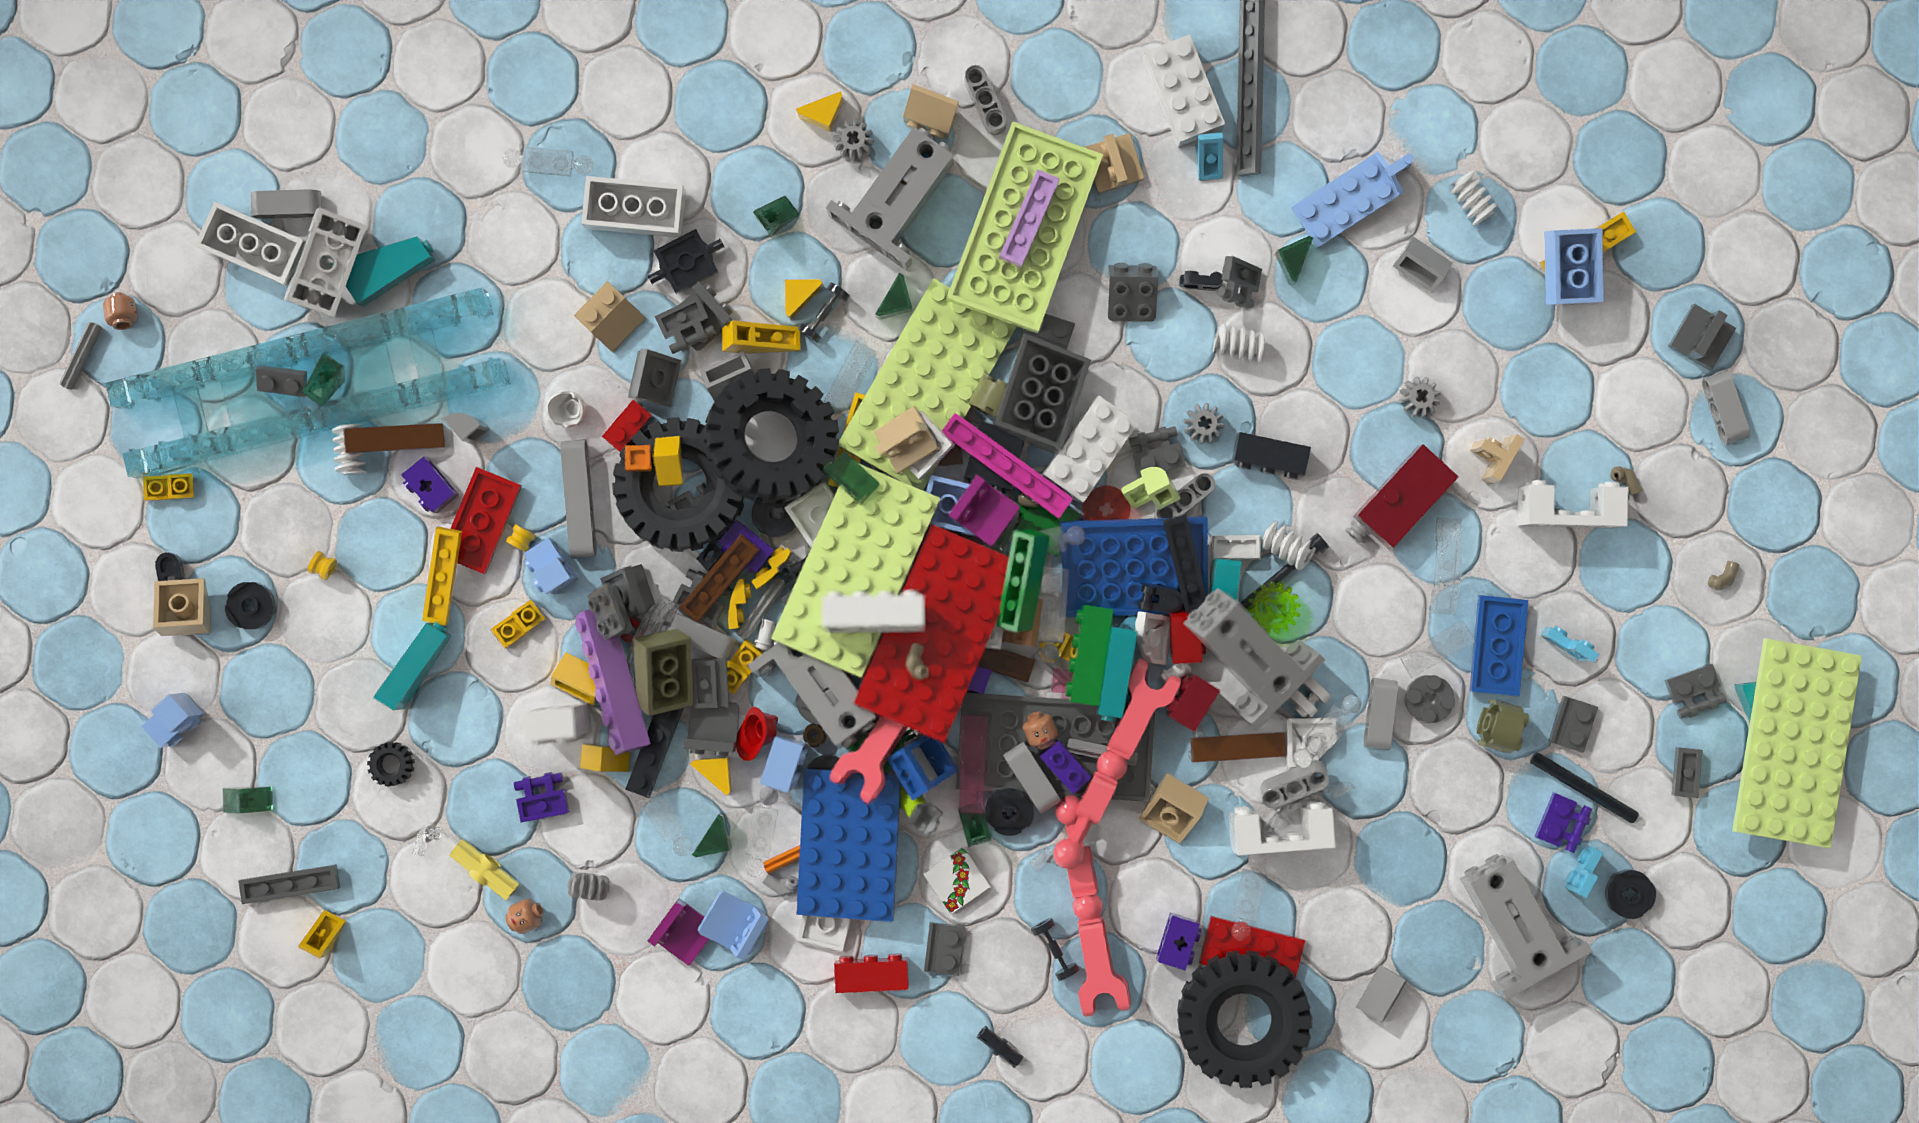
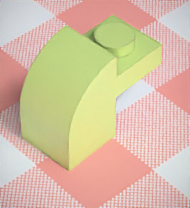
M1149 467L1141 470V478L1121 488L1123 495L1133 509L1152 500L1160 510L1180 499L1177 488L1166 472L1159 467Z

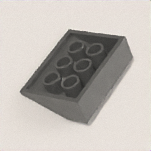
M1023 334L994 425L1037 448L1053 454L1061 451L1091 359L1028 334Z

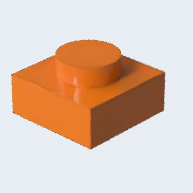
M625 446V470L627 472L651 471V446Z

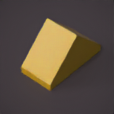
M840 91L796 108L797 114L800 119L830 132L844 102L843 95Z
M820 279L785 280V314L790 320L824 287L823 282Z
M680 436L655 438L654 462L658 486L683 485Z
M582 744L580 768L600 772H629L630 752L615 755L614 750L610 746Z
M730 757L695 759L690 763L693 768L726 796L731 793Z
M324 910L300 942L298 948L319 959L330 954L346 920Z

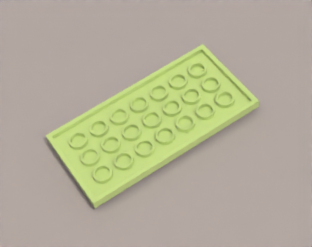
M1012 121L946 300L1038 333L1103 154ZM1038 169L1060 180L1022 268L999 259V256Z
M934 278L848 424L838 445L894 479L922 491L937 464L922 480L918 479L909 468L900 474L896 473L888 457L879 455L875 446L880 444L874 431L913 406H916L918 410L924 411L941 431L954 413L964 419L971 407L968 404L982 375L990 374L1016 329V326L947 301L946 298L950 287Z
M850 461L771 639L862 678L882 632L826 633L822 627V596H828L829 592H842L843 596H853V592H868V596H878V592L890 591L893 592V595H899L938 507L940 498L854 461Z
M1772 639L1763 640L1732 831L1831 848L1862 655Z

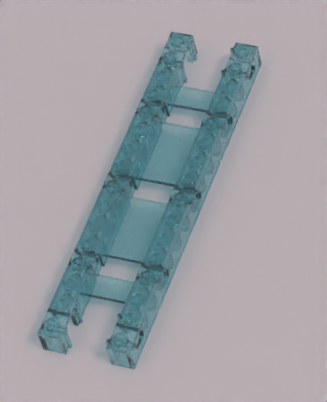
M481 287L106 382L105 386L110 406L119 409H132V406H135V400L148 399L161 402L163 398L174 396L184 438L169 442L159 441L157 445L141 449L131 448L129 452L122 453L128 477L139 479L143 478V476H151L332 430L340 425L356 424L510 385L506 362L501 358L494 359L490 357L488 361L468 366L459 365L457 369L443 372L433 334L435 329L451 325L457 327L461 323L460 318L477 316L487 319V316L494 315L488 291ZM407 334L419 378L396 384L386 342L391 341V338ZM314 358L325 402L302 408L299 396L257 391L256 368L262 365L293 369L292 366L297 365L299 361ZM220 382L231 426L208 431L198 389L205 388V385Z

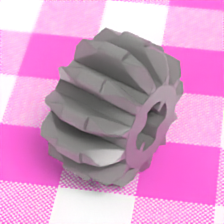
M857 119L853 120V126H849V122L846 120L844 121L845 129L838 126L836 130L840 135L833 136V140L839 142L834 146L835 150H842L840 154L842 158L846 157L849 153L850 161H854L855 154H858L859 159L862 160L864 159L862 151L867 154L871 153V149L867 145H874V140L869 138L873 135L872 130H866L867 124L865 122L858 127ZM852 136L854 139V136H857L858 143L855 144L853 142V145H851L849 138Z
M1414 377L1413 383L1409 380L1405 382L1407 389H1400V393L1406 397L1399 399V403H1407L1403 411L1406 412L1412 409V417H1415L1418 412L1421 418L1426 417L1427 412L1430 414L1435 412L1432 405H1440V401L1434 399V397L1441 395V392H1434L1432 390L1437 386L1435 382L1428 386L1429 378L1427 377L1422 382L1419 377ZM1423 393L1422 400L1418 402L1416 400L1418 394Z
M1205 403L1202 411L1199 404H1196L1194 406L1195 412L1192 410L1187 411V415L1192 419H1184L1183 423L1189 424L1191 427L1186 428L1184 431L1185 433L1194 432L1190 437L1192 441L1199 436V444H1203L1206 436L1207 441L1212 443L1214 441L1212 434L1218 438L1221 436V433L1216 428L1223 429L1225 424L1217 423V421L1221 420L1224 416L1223 414L1214 415L1218 410L1216 406L1211 411H1208L1209 404ZM1199 418L1209 421L1210 424L1207 426L1209 429L1205 430L1204 427H1199L1198 423L1201 422Z
M575 872L570 875V880H568V895L574 898L602 901L607 898V893L609 892V878L598 874Z

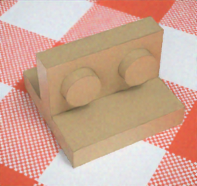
M1130 133L1114 137V134L1106 135L1102 142L1084 147L1103 154L1094 178L1098 194L1144 180Z
M916 406L911 407L874 431L880 444L875 446L879 455L888 457L898 474L940 449Z
M1514 434L1504 438L1502 443L1493 438L1488 440L1485 438L1474 442L1470 451L1491 462L1481 479L1489 484L1501 481L1525 438Z

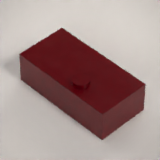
M1421 444L1410 453L1353 517L1387 549L1394 548L1459 476L1430 449Z

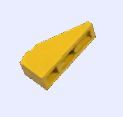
M732 320L722 328L723 352L732 353L744 351L745 354L800 351L799 327Z

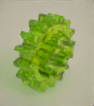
M1269 581V587L1261 584L1260 592L1253 590V594L1256 596L1255 599H1248L1253 604V607L1248 608L1247 611L1254 613L1252 618L1258 621V624L1262 628L1264 627V631L1268 634L1271 629H1273L1275 634H1279L1280 628L1286 632L1289 631L1287 625L1289 623L1292 625L1296 624L1293 617H1300V614L1296 612V608L1301 607V604L1295 602L1299 596L1296 593L1291 594L1293 588L1290 586L1284 589V583L1279 582L1277 587L1273 581ZM1272 592H1279V594L1277 593L1273 597L1266 596L1267 594ZM1260 602L1262 603L1263 609L1261 614L1259 613ZM1267 602L1275 604L1278 610L1281 612V614L1272 611V608ZM1287 602H1289V612L1286 611ZM1274 619H1282V621L1278 623H1269L1272 622Z

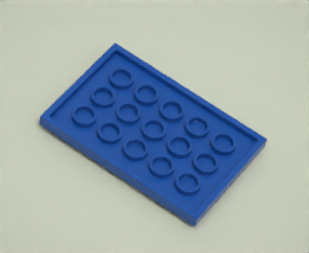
M1187 517L1208 596V518ZM1168 518L1061 521L1063 618L1076 617L1077 609L1081 610L1082 605L1113 609L1112 616L1138 615V611L1151 614H1169L1138 608L1139 600L1143 596V592H1141L1143 583L1174 587L1180 591L1162 521ZM1153 594L1152 601H1158L1159 595Z
M805 768L796 915L893 922L901 782L896 774H885L886 783L873 803L866 804L861 799V792L865 785V777L862 773H853L844 783L835 784L830 780L832 770Z

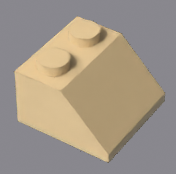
M913 84L903 120L907 123L906 126L911 129L913 127L918 130L923 128L929 131L934 138L942 139L945 137L949 139L959 112V101Z
M608 281L574 314L612 353L646 319Z
M204 578L154 581L153 628L160 636L211 633V607Z
M1167 773L1156 787L1149 802L1139 816V820L1180 844L1201 818L1209 797Z

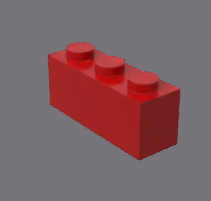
M901 953L888 954V958H878V955L875 954L864 955V959H854V956H840L839 960L834 962L835 993L909 989L908 957H902Z

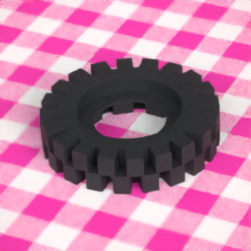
M770 368L758 369L754 375L750 371L739 375L737 381L734 382L732 380L717 396L705 421L707 425L704 429V442H707L708 445L705 452L708 462L714 461L715 463L713 471L719 479L725 477L728 480L726 484L728 488L735 493L738 489L744 491L743 497L752 501L760 497L763 498V503L775 504L778 499H782L784 503L795 500L798 495H805L825 476L835 460L833 458L838 451L839 439H836V435L839 432L838 421L831 418L834 410L830 402L823 403L821 398L824 394L817 386L812 389L808 388L806 385L809 380L800 375L796 379L790 378V371L778 369L775 374H772ZM773 411L784 415L792 422L797 433V444L789 457L781 461L769 462L758 458L751 452L745 440V429L749 420L756 414Z
M679 417L667 418V423L660 424L659 421L647 425V431L642 433L639 430L631 437L633 442L630 446H651V471L627 472L625 470V446L619 454L621 457L620 462L615 463L613 471L615 483H612L613 495L617 501L615 504L620 515L638 537L662 550L668 548L671 552H684V549L695 551L703 549V545L706 543L714 544L721 539L720 535L728 531L733 525L737 515H741L745 506L743 503L744 491L738 489L735 493L726 486L728 480L725 477L719 479L713 471L715 463L714 461L708 462L705 452L708 446L707 442H704V429L706 425L701 424L699 420L687 418V421H681ZM680 436L682 459L695 462L703 470L706 477V491L700 502L692 508L672 510L662 505L657 499L653 487L656 475L654 462L655 438Z
M1238 950L1226 952L1227 957L1220 959L1217 955L1207 960L1208 965L1204 968L1199 966L1192 973V980L1190 982L1186 981L1181 991L1182 998L1179 999L1177 1007L1180 1039L1184 1050L1186 1049L1189 1059L1195 1066L1199 1065L1202 1073L1213 1079L1215 1076L1219 1078L1221 1084L1232 1086L1233 1082H1237L1240 1088H1252V1082L1258 1081L1260 1086L1272 1083L1271 1077L1278 1075L1281 1079L1290 1072L1288 1066L1292 1063L1297 1065L1303 1057L1302 1049L1303 1047H1308L1311 1038L1309 1029H1312L1311 1008L1300 981L1295 978L1294 973L1286 965L1281 966L1278 959L1266 955L1264 958L1259 955V952L1246 950V954H1239ZM1234 995H1255L1262 999L1270 1010V1028L1267 1034L1254 1044L1238 1045L1232 1043L1223 1036L1218 1027V1012L1223 1003Z

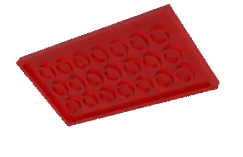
M931 524L901 593L903 595L905 591H917L918 595H923L925 632H884L853 704L945 743L1000 614V604L1009 557ZM912 643L924 646L920 660L928 668L929 674L922 680L915 679L906 666Z

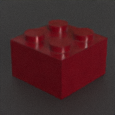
M1190 674L1189 677H1183L1178 695L1174 697L1170 704L1165 706V709L1168 710L1165 715L1195 732L1221 690L1197 675Z

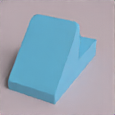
M1223 134L1198 135V144L1195 145L1198 179L1223 178Z

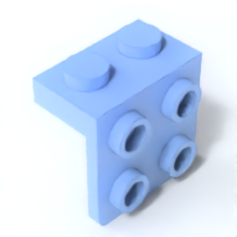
M720 891L701 922L698 932L702 936L730 948L737 958L745 961L746 957L753 952L759 935L766 930L769 918L760 908L725 891Z

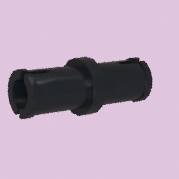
M984 1026L976 1037L992 1049V1053L995 1056L999 1055L1013 1068H1016L1024 1057L1008 1045V1041L1005 1038L1001 1039L987 1026Z

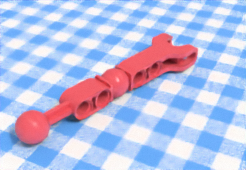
M1141 658L1136 661L1130 672L1127 689L1130 694V700L1123 713V718L1120 719L1106 748L1108 751L1102 753L1098 758L1097 771L1094 772L1075 811V814L1079 817L1069 838L1062 839L1054 847V860L1061 868L1074 869L1083 861L1084 849L1081 844L1091 824L1097 825L1116 789L1117 780L1126 774L1128 768L1127 760H1130L1153 712L1158 707L1170 704L1180 686V678L1171 676L1161 689H1151L1146 685L1144 679L1148 664Z
M881 716L862 747L856 752H849L840 757L831 772L830 780L835 784H842L851 774L862 773L865 777V785L861 792V799L866 804L873 803L886 783L883 766L887 761L886 758L891 755L907 727Z
M1067 795L1062 797L1061 802L1056 804L1055 815L1062 824L1066 825L1069 838L1079 817L1075 814L1080 799ZM1082 842L1081 845L1084 849L1083 861L1078 867L1067 869L1072 896L1075 898L1073 901V911L1079 918L1077 923L1087 979L1078 993L1081 1010L1085 1017L1092 1016L1096 1010V996L1100 993H1109L1115 998L1120 1011H1128L1131 1007L1129 985L1127 980L1117 974L1113 968L1103 915H1101L1103 912V902L1097 895L1098 886L1090 846L1084 847Z

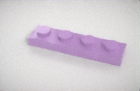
M1037 169L999 259L1022 268L1058 185L1059 178Z

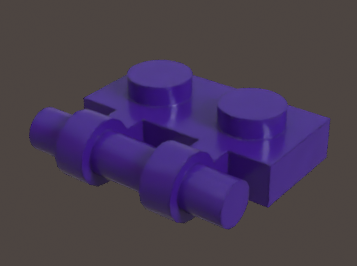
M548 772L544 773V776L531 778V776L523 777L521 781L514 782L515 791L524 790L525 797L516 799L520 823L570 812L565 789L555 790V783L564 781L562 772L555 774ZM546 787V793L534 795L533 788Z
M1553 792L1534 837L1558 847L1562 839H1566L1568 844L1565 850L1575 853L1577 846L1582 843L1583 838L1581 836L1585 826L1589 825L1591 821L1589 817L1593 809L1583 805L1579 814L1574 811L1578 802ZM1571 818L1577 820L1572 834L1566 832Z

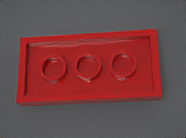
M479 467L475 468L450 528L462 531L457 564L482 574L487 573L522 485Z
M1210 915L1199 964L1208 965L1207 960L1217 955L1220 959L1227 957L1226 952L1238 950L1239 954H1246V950L1259 952L1261 957L1265 958L1266 955L1278 959L1281 966L1286 965L1296 978L1305 940Z

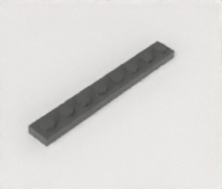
M1240 0L1236 175L1241 177L1261 174L1265 0Z

